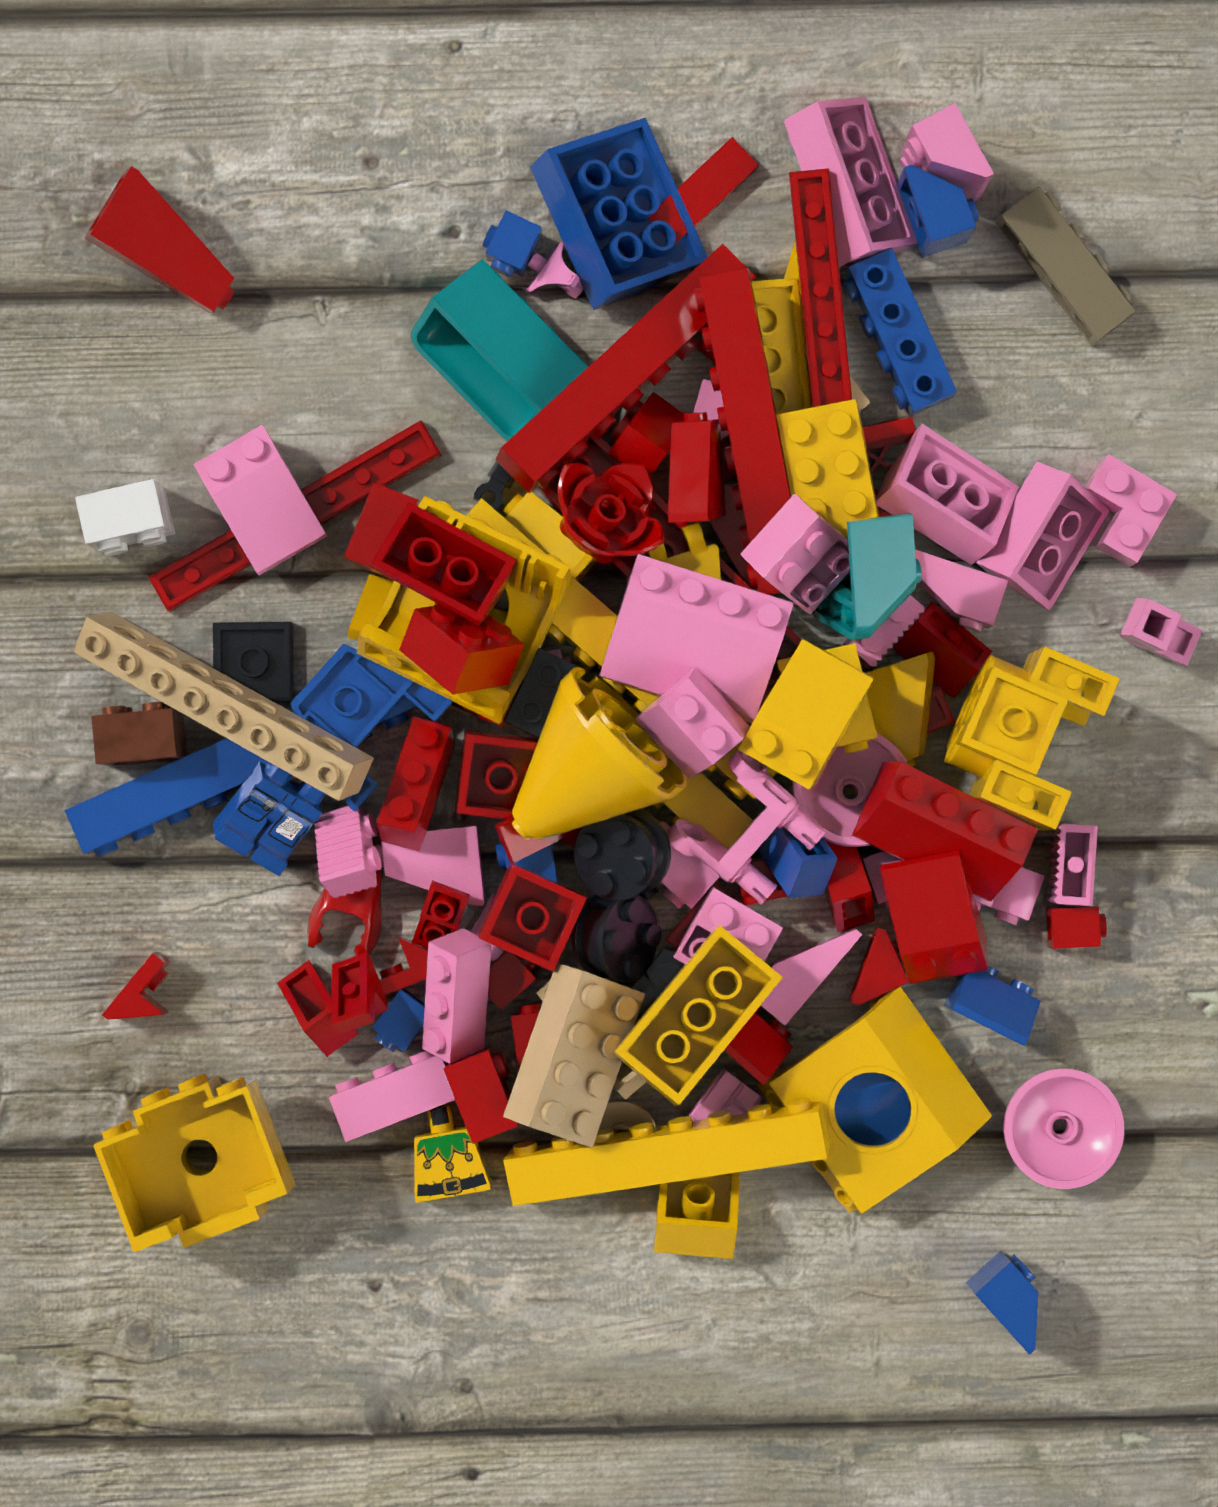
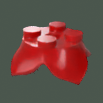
M569 463L563 466L557 489L563 519L560 522V530L579 550L594 557L596 561L606 564L617 557L642 555L656 549L664 542V532L660 522L648 515L649 508L654 499V486L646 464L621 463L611 466L599 475L594 474L589 466L581 463Z

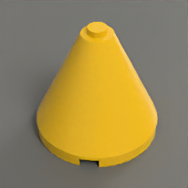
M574 667L559 684L512 810V815L515 819L512 825L527 840L531 837L536 840H542L673 799L687 786L685 774L671 759L666 760L658 744L635 720L639 713L620 694L597 676L589 683L580 679L586 673L580 667Z

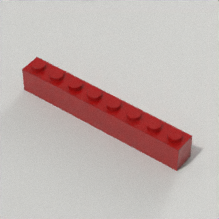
M724 244L720 245L500 448L495 460L529 494L538 485L543 489L548 487L561 473L557 468L566 459L571 463L576 461L589 447L585 442L594 433L599 437L604 435L616 422L613 416L622 407L627 412L633 408L644 396L641 390L649 382L656 386L671 371L668 365L676 357L683 361L698 346L695 339L702 334V328L709 327L706 311L699 312L697 308L694 288L701 287L699 277L747 267ZM750 271L751 280L754 281L756 276Z
M748 268L699 277L701 287L694 288L698 311H706L709 326L702 328L706 352L713 351L716 367L709 368L714 392L721 390L724 405L717 408L721 431L728 430L731 446L725 447L727 466L729 471L736 470L739 486L732 487L736 510L743 509L746 525L740 526L743 549L751 543L791 498L776 417V407L750 270ZM751 565L747 566L751 589L758 588L759 592L767 595L780 593Z

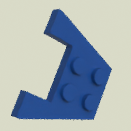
M342 644L290 705L296 715L357 748L403 696L411 700L434 722H437L452 705L453 701L357 654V649ZM368 774L360 792L345 798L348 806L354 812H357L380 786Z

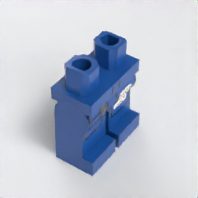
M259 761L253 770V774L248 777L213 821L215 840L245 857L249 854L250 860L280 876L288 865L287 858L301 838L308 833L314 821L316 822L323 813L320 802L325 793L304 781L299 785L290 780L293 775L270 762L265 765Z

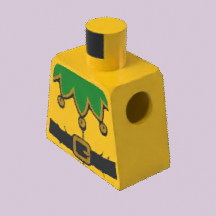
M441 1106L428 1110L431 1132L417 1134L414 1138L415 1203L491 1190V1178L478 1142L472 1144L466 1126L454 1128L451 1106Z

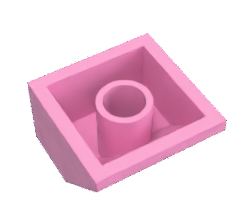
M696 667L691 669L635 718L638 724L688 779L712 766L744 739L749 725Z

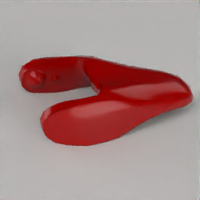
M372 838L373 846L375 847V845H377L378 843L374 838ZM381 869L376 871L377 885L375 888L369 887L368 890L354 891L353 894L347 893L346 896L340 895L338 898H333L325 888L322 890L308 918V947L315 948L322 941L320 930L324 926V914L328 911H340L360 918L365 924L364 934L361 935V944L357 945L354 949L355 955L357 956L368 952L369 955L371 954L381 932Z

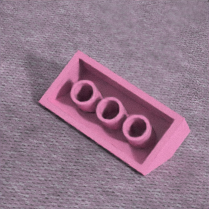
M866 97L817 101L784 120L789 134V141L794 148L801 171L829 168L839 268L852 266L890 248L895 253L918 244Z

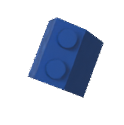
M912 164L904 167L897 186L915 233L922 258L967 243L976 228L975 222L979 221L978 211L973 199H966L962 188Z
M988 966L989 970L959 975L943 1006L1025 1046L1041 1002L1031 996L1034 989L1016 979H1013L1010 985L997 979L996 976L999 971Z
M1000 1251L974 1274L966 1284L1030 1355L1036 1350L1038 1291L1031 1284L1036 1277L1015 1254L1008 1259Z

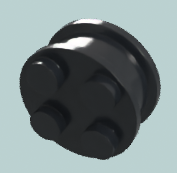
M638 809L582 827L576 839L574 858L580 878L593 893L607 900L614 901L616 898L627 900L638 894L648 892L661 883L669 870L671 846L667 833L660 822L648 812Z
M593 893L587 897L568 939H571L573 957L580 970L601 978L610 977L615 981L627 983L639 979L646 972L654 958L656 947L661 942L662 931L660 926L657 925L653 908L642 896L637 895L627 900L616 898L612 901Z

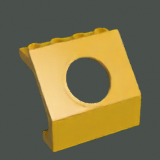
M424 496L418 507L517 559L509 583L505 588L509 600V611L504 624L511 629L513 635L524 643V647L508 685L452 695L399 651L414 609L434 606L438 603L396 581L393 582L388 596L372 624L366 622L359 633L357 654L501 724L518 695L539 648L543 644L573 574L569 573L570 566L564 564L555 555L543 554L527 546L518 537L500 533L492 529L481 519H472L455 511L451 505L444 501H435Z
M901 986L878 996L869 1004L871 1009L860 1019L801 1060L774 1072L764 1086L760 1082L757 1084L772 1108L787 1107V1102L800 1098H809L811 1103L822 1101L831 1148L827 1159L811 1161L815 1170L826 1180L833 1190L835 1198L846 1208L848 1213L859 1210L861 1214L958 1150L992 1117L989 1110ZM875 1072L892 1077L902 1085L910 1099L911 1116L908 1125L896 1139L883 1145L870 1146L852 1140L842 1131L835 1116V1101L840 1089L850 1079L863 1073Z

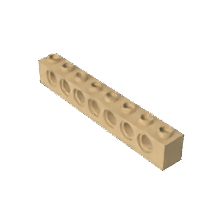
M111 611L87 616L73 650L74 653L338 801L360 792L374 757Z

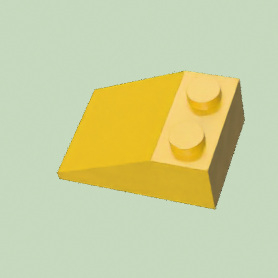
M802 639L756 715L738 750L810 790L819 780L874 678L811 642Z

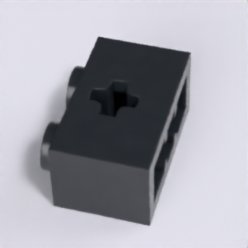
M539 648L505 722L540 738L561 680L577 666Z

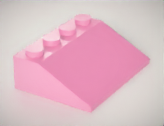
M638 554L631 571L599 677L661 696L691 669L696 667L746 723L752 724L758 714L794 603Z

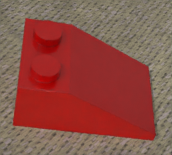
M960 850L880 865L900 956L910 984L989 970L987 936Z

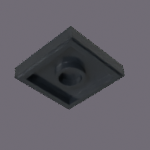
M293 622L213 623V668L271 701H293Z

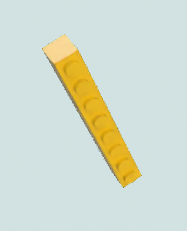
M800 1098L787 1102V1107L771 1109L769 1104H761L748 1108L747 1113L732 1115L729 1110H723L709 1114L707 1116L708 1119L692 1121V1117L689 1116L678 1117L668 1122L669 1125L653 1127V1123L650 1122L639 1123L629 1127V1131L614 1133V1129L611 1128L598 1130L593 1147L561 1137H555L551 1140L552 1143L537 1145V1142L534 1140L513 1145V1149L508 1152L503 1160L512 1205L532 1204L827 1159L831 1147L822 1101L811 1103L809 1098Z

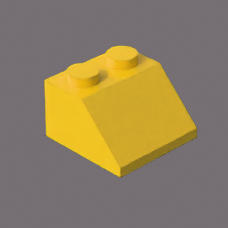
M740 1172L659 1184L654 1252L733 1259L738 1230Z

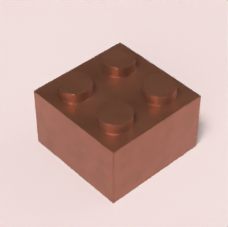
M163 702L142 704V711L133 712L132 707L126 706L103 707L102 715L91 716L96 764L115 766L178 760L187 756L183 713Z

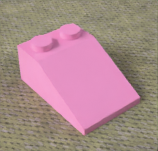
M263 425L193 464L259 576L327 537L293 474Z

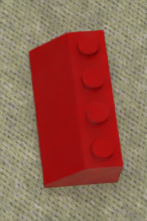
M901 761L882 762L851 836L901 860L960 850L973 894L986 901H992L1023 866L1038 828Z

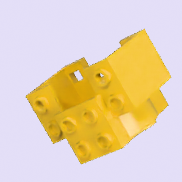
M1046 646L1028 654L1023 668L989 655L982 670L973 679L944 748L947 749L944 762L976 776L969 792L970 796L1038 828V831L1056 830L1072 792L1034 775L1038 773L1060 719L1063 718L1085 727L1091 712L1101 717L1105 716L1120 678Z
M206 1073L178 1084L180 1091L171 1094L169 1087L141 1098L142 1106L132 1111L137 1126L133 1127L131 1120H128L101 1132L103 1139L93 1144L133 1253L171 1239L177 1233L183 1248L256 1221L269 1210L266 1202L288 1194L296 1185L257 1080L246 1084L244 1077L221 1085L218 1076L208 1080ZM205 1140L213 1145L217 1152V1163L214 1169L201 1171L190 1164L187 1151L192 1141Z

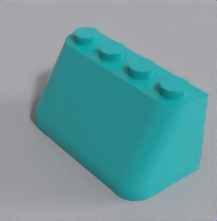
M483 259L433 296L411 330V340L416 350L506 441L512 438L588 368L583 359L575 354L557 336L556 332L529 307L528 303L520 298Z

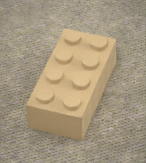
M557 963L503 1117L525 1126L593 1147L622 1063L613 1052L633 1029L645 993Z

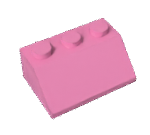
M956 103L912 125L901 151L902 158L899 159L902 170L904 167L912 164L962 188L966 199L972 198L974 202L980 199L994 174Z
M921 424L887 472L877 494L876 503L892 515L913 514L915 530L972 565L996 546L1019 486L924 424Z
M1036 462L1013 501L996 546L977 560L976 563L990 575L1008 580L1007 586L1050 611L1110 509L1071 474Z

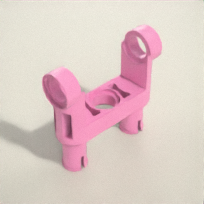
M738 750L729 760L730 768L739 777L736 781L766 806L765 809L729 849L723 846L699 824L694 826L692 823L682 819L674 823L667 831V836L671 845L680 853L686 856L695 855L721 876L724 881H729L731 884L735 881L762 905L778 885L770 881L750 863L752 861L750 858L776 827L779 829L784 827L803 843L809 851L823 837L826 830L799 809L801 805L799 800L767 773L768 768L766 765Z

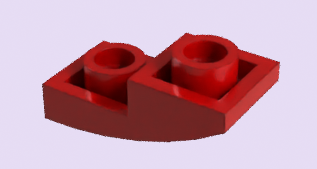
M432 880L412 942L428 948L430 941L458 931L470 894Z

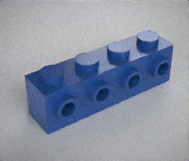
M887 249L849 266L845 274L847 279L843 281L845 291L852 303L855 301L859 303L864 314L859 317L861 326L867 338L874 337L880 351L876 352L875 355L884 374L890 372L896 387L892 388V394L899 409L903 410L906 408L909 416H913L953 398L957 390L893 249Z

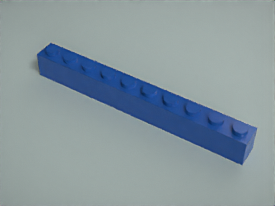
M403 696L377 726L385 723L387 729L400 725L409 720L406 713L418 709V707L406 696ZM372 732L365 738V740L373 736ZM226 738L64 811L83 854L95 852L96 857L99 858L119 849L117 842L131 836L133 842L154 834L153 826L167 820L171 826L190 818L191 813L189 810L201 804H204L207 810L228 800L226 793L240 788L248 777L253 774V770L259 761L265 765L269 762Z

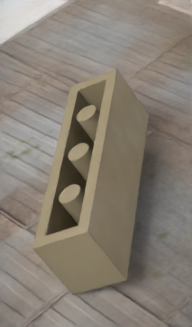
M1038 186L1001 214L996 224L1086 340L1093 346L1136 312L1131 306L1134 304V300L1122 285L1116 286L1107 275L1110 273L1106 262L1098 254L1092 255L1083 244L1086 242V239L1081 230L1074 223L1068 224L1059 213L1062 208L1057 199L1048 191L1044 193Z

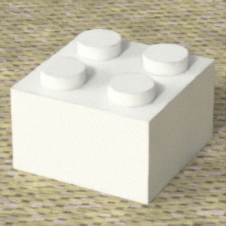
M154 479L75 497L85 544L98 552H104L105 556L125 553L128 551L127 545L143 543V547L164 544L167 542L166 536L175 534L165 488Z

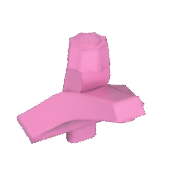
M557 243L547 259L535 252L527 265L538 273L525 290L526 293H530L540 286L557 285L565 290L566 294L575 299L581 294L584 288L580 278L565 265L562 259L564 243Z

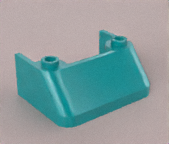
M911 513L847 521L850 571L812 612L815 618L852 641L868 639L914 592L916 583L921 582L922 571L919 560L915 559L913 514Z

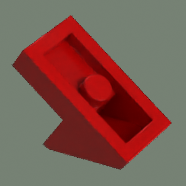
M399 938L410 968L404 970L402 964L399 963L379 971L381 976L379 981L385 995L426 979L428 948L415 944L406 938Z
M160 952L152 953L103 1012L102 1016L107 1020L157 1016L169 1013L167 1009L148 995L146 991L149 988L154 992L163 983L169 974L164 969L170 961Z
M368 952L332 964L331 1026L338 1034L375 1022V1015L388 1010L385 994Z

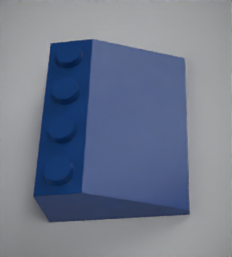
M646 117L549 148L530 166L593 310L627 299L692 270L708 257ZM670 195L687 230V234L676 244L675 232L668 223L664 221H654L651 223L647 219L657 211L659 205Z

